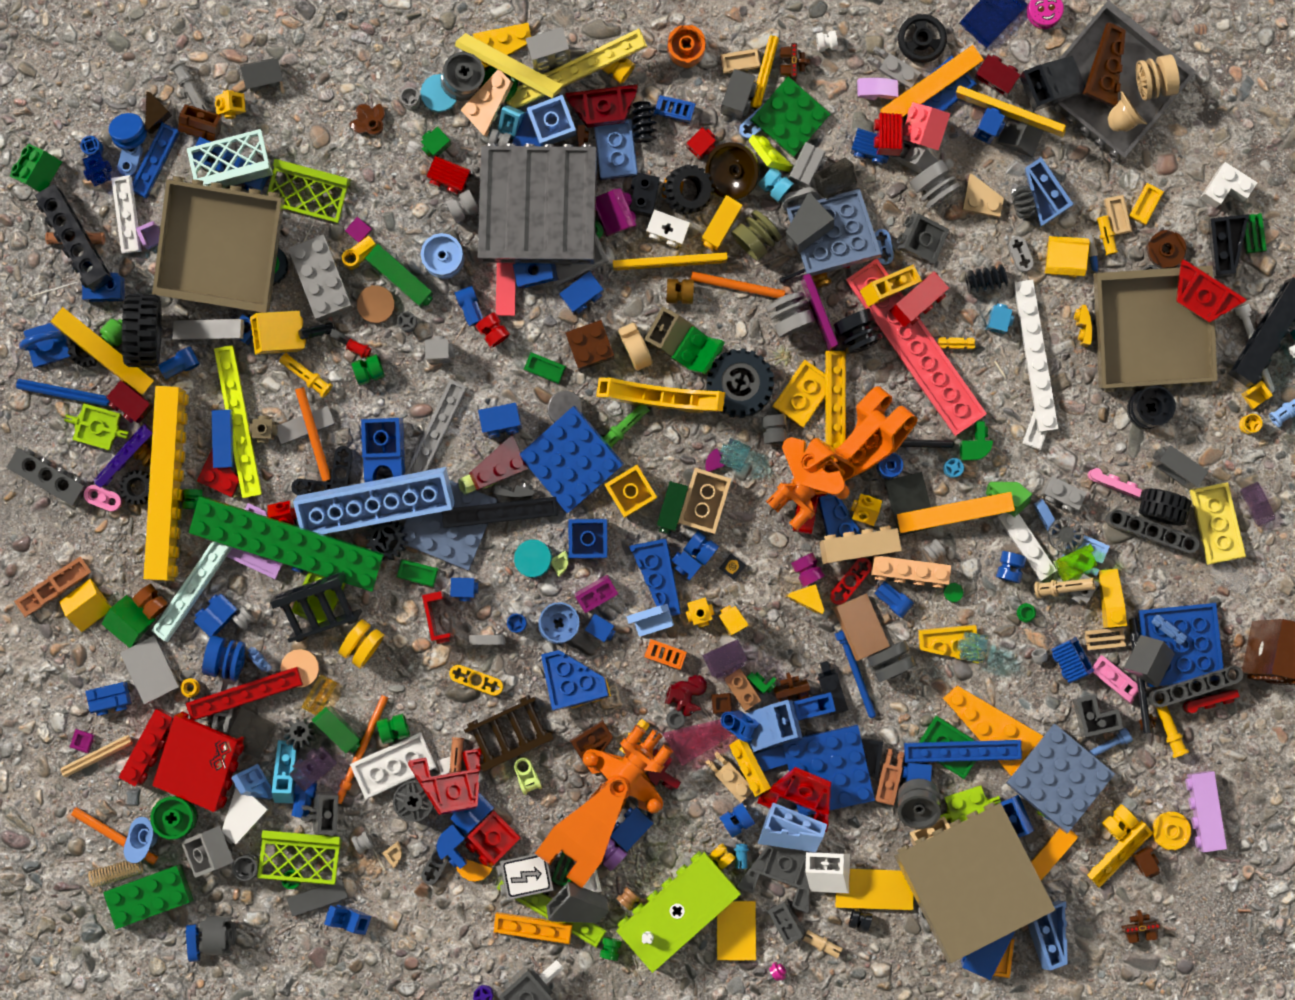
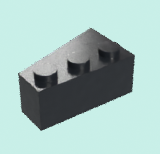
M1250 214L1210 218L1208 226L1214 278L1233 277L1235 275Z

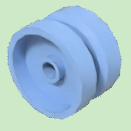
M439 233L432 235L425 241L421 249L422 263L427 271L436 278H452L463 268L465 260L463 249L458 240L449 234Z

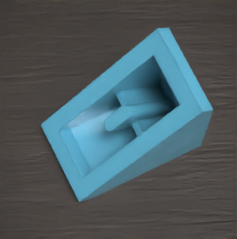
M510 105L504 106L501 110L498 125L500 133L512 134L511 139L514 140L526 112Z

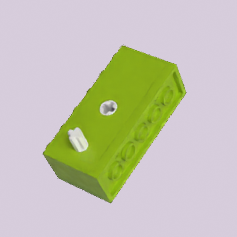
M698 851L690 859L692 863L688 866L685 864L676 871L677 876L674 879L669 877L661 884L663 888L659 892L654 890L646 898L648 900L646 904L640 903L632 910L633 915L630 918L625 916L617 924L619 928L616 932L652 973L741 895L740 890L736 888L733 882L705 851L703 853ZM674 906H676L677 908L679 906L682 907L681 914L679 912H673L675 909Z

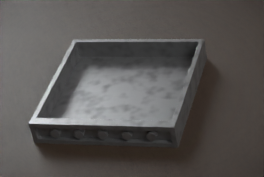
M1108 0L1059 59L1073 56L1086 86L1106 24L1110 22L1125 29L1124 54L1121 57V64L1123 66L1119 79L1121 88L1120 92H1118V101L1121 100V91H1123L1147 124H1138L1127 132L1113 131L1108 124V115L1113 108L1083 93L1050 105V108L1064 115L1065 120L1069 124H1075L1080 128L1079 131L1084 136L1091 137L1097 147L1107 150L1112 159L1122 162L1178 95L1164 97L1160 92L1159 97L1156 99L1143 100L1136 82V63L1139 60L1146 62L1149 58L1153 59L1155 63L1157 57L1171 54L1176 61L1179 72V93L1197 71Z

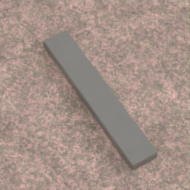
M452 379L449 380L404 475L429 470L468 387Z

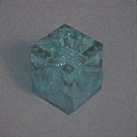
M730 438L728 444H723L719 454L722 455L719 463L741 472L751 447Z
M965 632L957 645V650L960 651V659L983 662L987 654L988 636Z

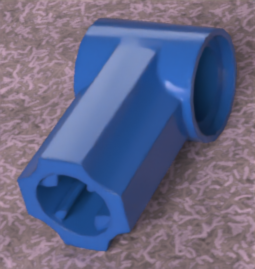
M473 286L454 292L469 327L475 326L483 319Z
M186 347L178 351L176 356L160 363L158 366L162 375L167 380L183 371L194 369L200 363L192 348Z
M885 581L874 593L900 618H903L914 605L911 599L903 593L896 591Z
M297 778L291 816L301 818V816L309 815L310 811L302 810V805L311 807L312 798H314L317 788V781Z

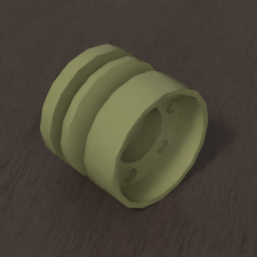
M754 210L751 213L753 219L749 216L745 219L749 227L740 223L731 234L747 254L756 261H759L768 252L764 244L773 248L775 246L774 241L779 242L782 237L770 219L759 211Z

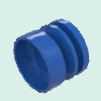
M212 635L207 643L203 658V675L217 677L220 670H222L223 679H227L230 675V681L236 682L245 663V642L239 641L236 646V640H231L228 647H226L225 638Z

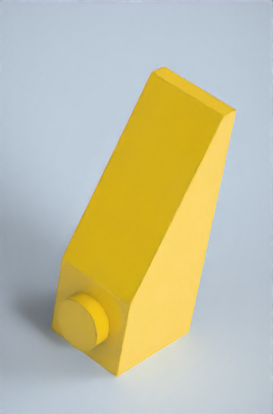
M913 264L869 283L860 292L867 306L870 307L922 282Z
M1118 569L1099 570L1098 578L1103 628L1127 626L1126 609Z
M729 605L720 610L722 614L719 615V618L729 636L749 626L736 606L732 608Z

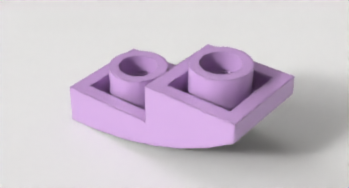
M859 78L857 80L858 97L876 100L878 97L894 100L899 97L898 80Z

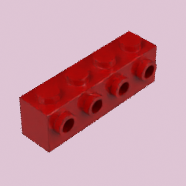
M161 708L155 709L118 778L135 787L145 783L149 768L154 766L159 750H162L166 744V737L170 731L174 715Z

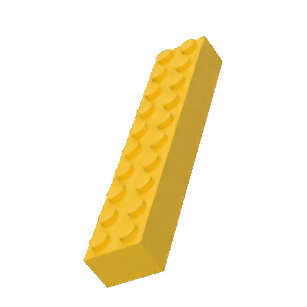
M155 386L143 578L146 580L175 582V578L178 576L176 558H179V547H177V539H180L181 530L178 528V520H181L182 517L179 502L183 499V490L180 489L181 482L184 481V471L181 469L182 463L185 462L183 444L186 443V432H184V425H187L188 421L185 406H188L189 395L180 387Z

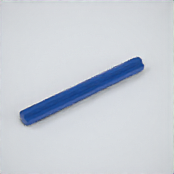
M18 379L16 388L20 390L106 407L109 406L110 402L105 395L24 379Z

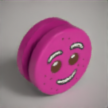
M1031 0L1027 6L1028 20L1039 29L1054 27L1063 15L1062 0Z

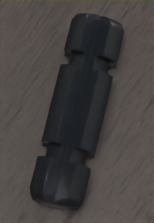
M326 323L325 325L301 328L298 334L302 340L308 339V337L328 335L334 329L332 323Z

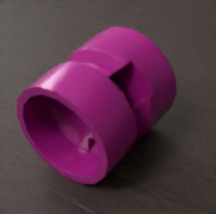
M813 552L791 563L795 573L800 574L799 580L803 587L825 576L821 567L816 566L818 561Z

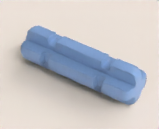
M1156 615L1152 619V624L1160 627L1159 629L1170 638H1174V641L1178 644L1184 643L1187 636L1182 632L1179 633V630L1168 621H1164L1163 617Z

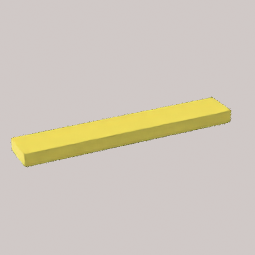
M466 33L456 40L455 46L457 48L474 54L481 61L550 98L555 97L562 89L563 85Z

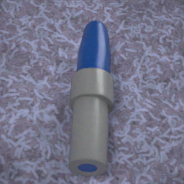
M1094 235L1086 236L1090 241L1088 257L1090 258L1092 270L1097 272L1098 253Z

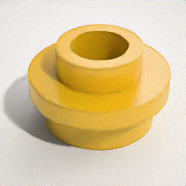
M188 678L182 682L180 689L184 696L191 698L199 693L200 684L197 680ZM189 684L194 686V690L191 692L188 690Z

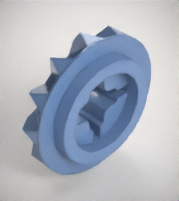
M250 647L248 649V656L262 672L266 671L268 673L272 668L267 659L256 648Z

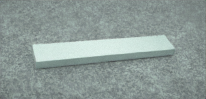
M215 541L211 542L151 630L154 634L165 642L170 640L233 547Z

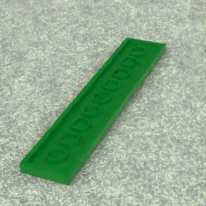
M199 496L189 530L190 534L324 577L344 571L346 579L343 583L371 592L374 591L384 557L382 553L204 496Z

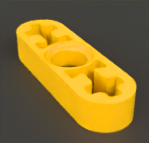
M455 665L450 669V678L457 683L490 695H498L503 690V683L498 678L462 665ZM461 668V672L466 675L467 671H470L467 683L464 682L466 679L464 677L456 679L453 671ZM475 674L480 675L482 678V682L478 686L471 683V677ZM485 677L489 678L488 683L498 682L497 686L500 689L494 692L491 691L492 688L489 686L482 689L485 684Z

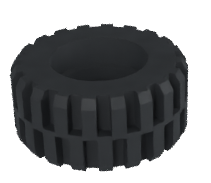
M128 294L125 296L122 314V356L124 364L128 367L155 368L159 364L162 316L160 297L156 294Z

